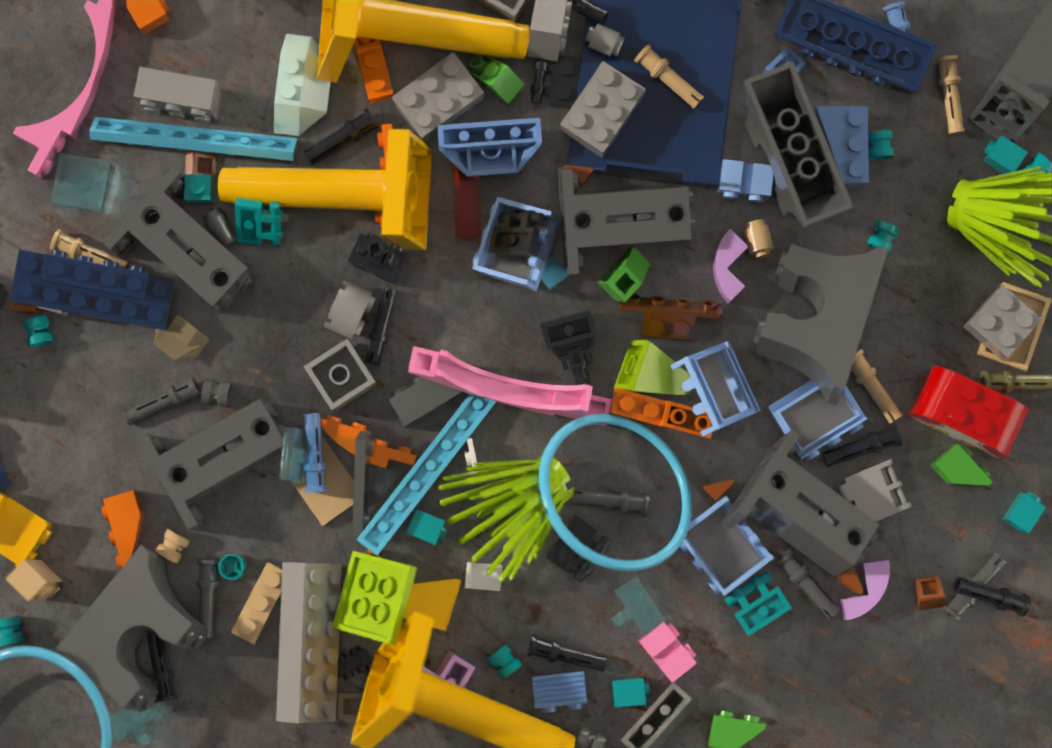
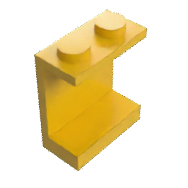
M0 492V554L14 562L16 567L23 560H36L38 556L36 551L41 544L45 545L51 537L52 532L50 529L53 525Z

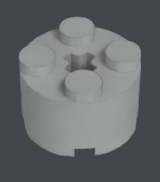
M344 280L342 286L346 287V289H339L328 314V319L332 321L331 323L325 321L323 327L352 339L353 336L359 337L365 323L361 320L364 312L369 314L376 298L371 296V291Z

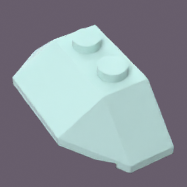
M286 34L280 53L274 101V134L300 137L327 114L331 82L316 80L319 45L312 37Z

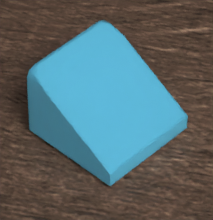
M552 255L547 260L540 281L548 291H551L569 274Z

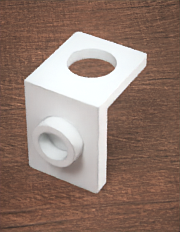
M471 438L467 439L469 450L464 451L467 466L475 467L473 463H477Z
M467 562L465 588L500 591L501 582L499 578L502 574L503 566L499 565L491 575H486V570L491 564Z

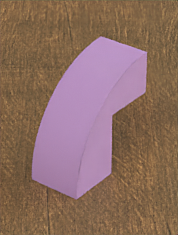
M731 229L722 238L716 250L713 263L717 288L728 304L745 287L728 268L749 247Z
M889 560L860 564L865 595L840 599L843 620L857 618L867 613L879 602L889 581Z

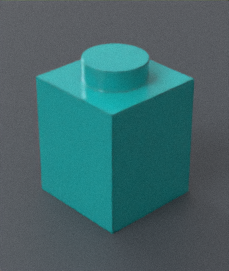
M1001 136L996 141L992 139L984 150L987 155L983 161L1000 173L1005 174L1016 171L1028 152L1004 136Z
M185 174L184 200L189 205H214V178L211 175Z
M1020 493L1002 520L1023 534H1028L1046 507L1040 504L1041 499L1033 493Z
M416 509L406 533L437 545L438 541L443 542L448 528L444 526L446 521Z
M643 677L611 680L614 707L646 705V699L650 698L649 683H644Z

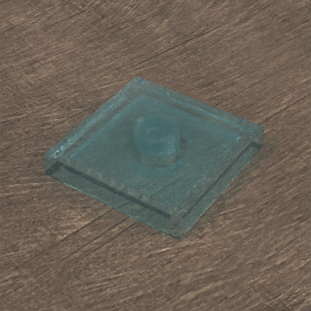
M60 153L50 203L102 213L112 163Z
M286 427L280 480L304 483L306 471L303 470V466L307 463L305 431Z

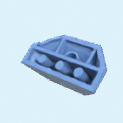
M540 118L437 125L439 152L467 177L519 173L542 145Z

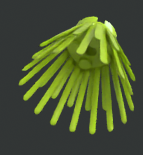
M1037 166L975 181L961 179L952 195L953 198H956L954 206L949 205L948 227L960 231L1009 277V271L1013 274H1016L1017 271L1032 284L1042 288L1041 282L1034 278L1036 274L1045 281H1049L1048 275L1005 246L1031 260L1036 258L1052 266V258L1032 249L1029 241L1000 227L1052 245L1051 236L1033 230L1039 226L1036 221L1025 219L1029 218L1052 223V215L1046 214L1047 210L1042 208L1043 203L1052 204V197H1050L1052 195V183H1044L1052 182V173L1044 171L1031 173L1042 167Z
M542 456L537 460L473 463L475 467H468L466 469L470 473L442 478L445 481L467 478L466 480L443 484L438 487L440 490H447L513 476L440 501V505L446 506L467 498L477 500L498 494L448 518L446 522L448 525H452L478 513L477 518L479 519L494 513L493 516L458 539V544L463 545L510 514L490 530L489 536L493 538L471 558L472 562H478L504 537L510 538L504 544L503 552L486 570V575H491L514 549V557L500 575V582L507 577L514 567L509 576L511 581L527 556L528 563L532 561L534 556L537 558L553 527L544 510L539 491V467ZM553 458L550 466L549 486L553 504L559 515L564 503L573 497L574 489L572 487L567 491L565 483L571 479L564 467Z

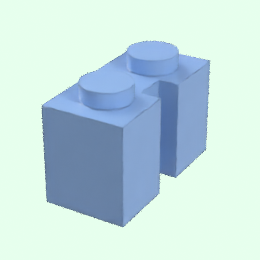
M723 159L718 194H723V198L737 200L740 196L748 197L750 202L764 203V200L770 198L774 173L771 165L749 164L743 161Z

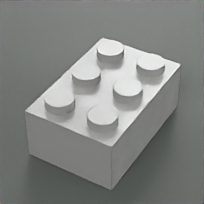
M453 52L391 98L395 107L419 139L425 143L438 133L437 125L451 124L484 100V92Z
M602 61L561 122L560 131L603 158L645 96L646 89Z
M139 66L134 98L140 106L144 107L146 112L159 114L160 110L167 111L173 117L184 118L185 115L195 116L194 119L197 121L209 123L210 119L217 120L223 90L217 81L213 79Z

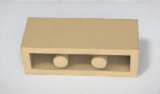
M23 560L6 578L27 601H40L47 598L51 600L59 593L61 589L58 586L63 582L42 560Z
M267 562L231 633L252 644L259 642L281 599V567Z

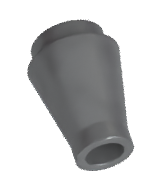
M219 207L202 217L205 221L204 226L224 247L236 240L226 211L223 212Z

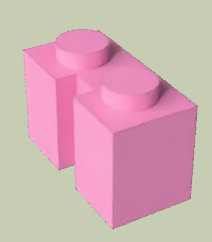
M662 621L642 637L639 642L673 683L696 664V661L693 659L696 653L687 643L683 646L679 642L677 637L680 633L671 622L666 625Z

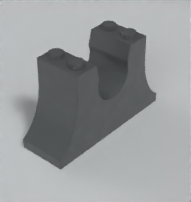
M789 62L744 80L743 85L748 102V118L745 125L754 147L762 146L768 157L776 181L774 195L783 217L793 214L802 227L805 228L852 209L853 204L794 62Z
M791 244L788 252L783 251L775 274L780 276L778 286L791 294L801 295L809 299L815 306L817 315L810 319L798 320L791 318L787 314L768 313L766 321L760 320L753 344L757 345L755 354L779 361L799 370L819 387L827 403L837 406L850 374L888 249L878 246L874 250L860 255L835 256Z
M143 545L139 546L54 650V652L66 657L82 669L94 684L103 689L123 708L138 712L148 710L154 704L155 696L159 693L151 679L143 675L136 666L135 650L140 640L148 633L156 632L161 639L193 651L194 648L197 649L203 644L206 639L205 635L209 631L190 615L174 596L167 580L166 558ZM47 660L40 668L47 676L66 681L75 679L69 672Z

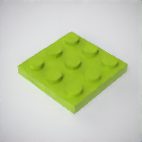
M352 551L332 627L396 646L417 568Z

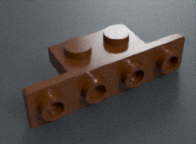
M632 294L626 302L619 301V310L644 312L642 336L693 340L696 317L722 318V304L712 300L695 302L687 298L672 300L662 296L648 298Z

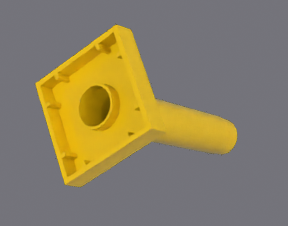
M323 0L316 80L337 83L356 37L523 60L528 49L530 29L528 24L516 23L511 20L394 0Z
M389 129L386 170L266 167L222 168L218 178V195L222 203L232 204L236 203L237 198L263 201V206H270L271 202L276 201L280 204V207L383 211L381 232L383 236L405 250L426 251L433 150L410 130Z
M415 611L402 624L397 645L383 643L374 652L350 743L360 748H374L411 712L502 748H574L575 736L548 722L422 671L434 619Z

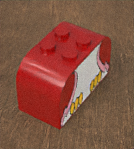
M934 366L926 371L906 416L987 455L1002 460L1008 458L1029 409L1021 403L961 374Z

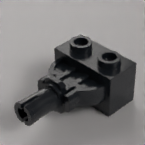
M368 232L367 236L360 233L349 256L348 263L396 285L406 265L408 255L404 253L405 249L397 244L391 243L388 246L386 242L382 241L381 237Z
M590 309L540 322L546 347L551 349L554 356L562 362L563 370L569 369L566 361L568 359L575 384L582 385L581 380L583 379L585 385L592 386L584 354H586L588 363H593L591 352L594 347V336H597Z

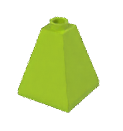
M631 340L614 389L620 388L632 392L685 396L690 391H684L682 383L691 377L682 367L672 370L670 365L675 362L650 341Z

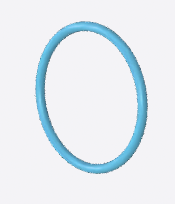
M592 414L580 417L564 425L555 433L545 448L539 467V491L542 504L553 528L576 553L592 563L618 571H638L662 563L682 544L687 535L692 517V494L689 481L675 453L652 430L632 419L619 415ZM596 424L624 427L643 436L664 455L678 480L682 497V514L674 537L661 551L640 560H617L589 549L566 528L553 504L549 486V473L551 462L558 446L574 431Z
M16 646L0 650V662L14 657H35L52 662L69 672L84 687L97 710L102 732L101 748H112V726L107 706L98 688L82 669L66 657L40 647Z

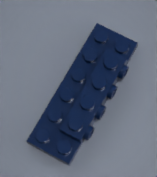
M789 0L774 37L797 45L802 50L801 54L805 57L815 59L816 56L824 58V63L830 67L838 69L841 65L849 68L848 73L855 77L862 78L864 74L873 78L872 83L877 86L886 88L887 84L891 86L894 84L916 94L937 47L935 43L827 0Z
M19 249L9 301L163 331L166 330L175 283L174 279L144 273L145 268L130 265L129 270L119 268V263L104 260L102 265L92 263V257L78 255L76 260L66 258V252L51 250V254H41Z

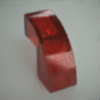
M454 167L456 238L481 237L480 176L467 177L457 167Z

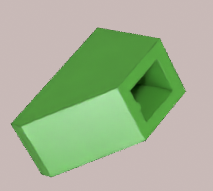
M477 55L467 67V71L475 81L495 97L508 104L525 85L507 65L490 56Z
M631 246L597 283L614 300L626 302L643 283L650 263L634 246Z
M958 443L952 445L930 465L948 485L984 487L993 483L989 478L991 476L990 472L982 464L977 465L973 461V454L965 445L960 446Z
M719 710L718 714L712 713L707 745L715 748H740L765 730L766 724L759 722L760 717L745 714L744 719L734 717V712Z

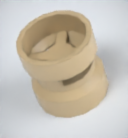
M167 529L164 534V543L159 544L155 552L178 564L182 557L180 552L187 548L190 540L171 529Z

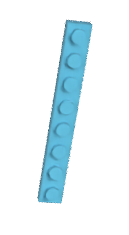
M102 117L94 118L89 131L91 140H99L101 142H120L128 145H148L155 148L167 147L177 150H195L203 153L214 152L230 156L242 155L253 158L277 159L279 161H293L297 149V138Z
M469 394L356 541L378 556L488 414L496 401Z

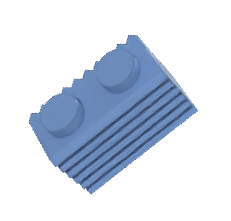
M584 671L532 676L535 709L540 708L541 713L555 712L556 706L565 705L567 710L582 709V704L587 703Z

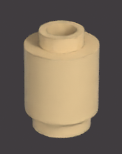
M763 219L746 223L743 233L746 244L749 246V255L755 256V259L770 256V251L774 250L768 225H765Z

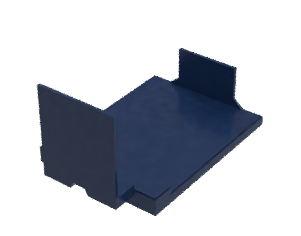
M588 0L600 8L609 11V17L603 26L619 32V35L625 37L617 57L612 54L607 56L588 48L589 42L585 41L590 27L596 28L598 23L586 17L576 100L602 61L644 87L646 91L645 96L603 158L571 138L567 165L594 168L593 174L718 189L742 0ZM647 44L652 46L651 50L662 59L666 58L669 63L668 66L704 96L694 109L661 79L651 77V72L642 64L634 62V59Z

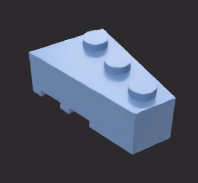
M816 106L814 113L845 187L865 188L869 183L868 106Z

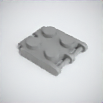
M892 459L844 478L845 484L837 487L841 497L848 502L853 501L856 508L875 522L912 507L911 503L906 501L900 487L902 482L897 480L891 466L893 464ZM884 467H887V469H888V472H889V474H890V476H891V479H892V481H893L892 484H891L890 481H889V478H888V476H887V474H886V471H885ZM896 488L903 505L899 504L893 489Z

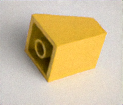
M450 579L413 584L404 618L408 619L416 611L433 618V628L443 631L447 630L462 580Z

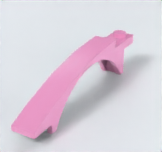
M87 0L84 5L94 29L96 55L91 76L78 98L67 109L53 118L38 124L16 127L13 132L19 139L39 149L27 170L40 179L43 178L44 174L48 175L54 164L52 160L57 152L60 153L66 143L64 138L66 135L76 139L95 99L109 55L117 0H99L97 4Z
M414 346L408 368V373L479 397L553 417L556 414L578 419L592 414H609L612 399L591 395L593 386L549 385L508 378L467 364L444 350L436 352Z

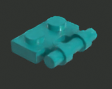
M237 198L235 203L237 243L262 246L264 239L271 240L273 246H279L283 237V227L280 225V222L283 220V211L280 209V204L273 201L270 203V209L266 210L263 209V201ZM263 222L270 223V226H263Z
M768 571L760 576L755 575L751 578V582L740 589L738 587L731 591L732 594L724 598L729 608L737 602L742 609L736 612L734 616L747 636L752 635L792 609L778 586L770 591L766 588L765 584L773 580ZM758 590L761 597L749 604L745 597Z

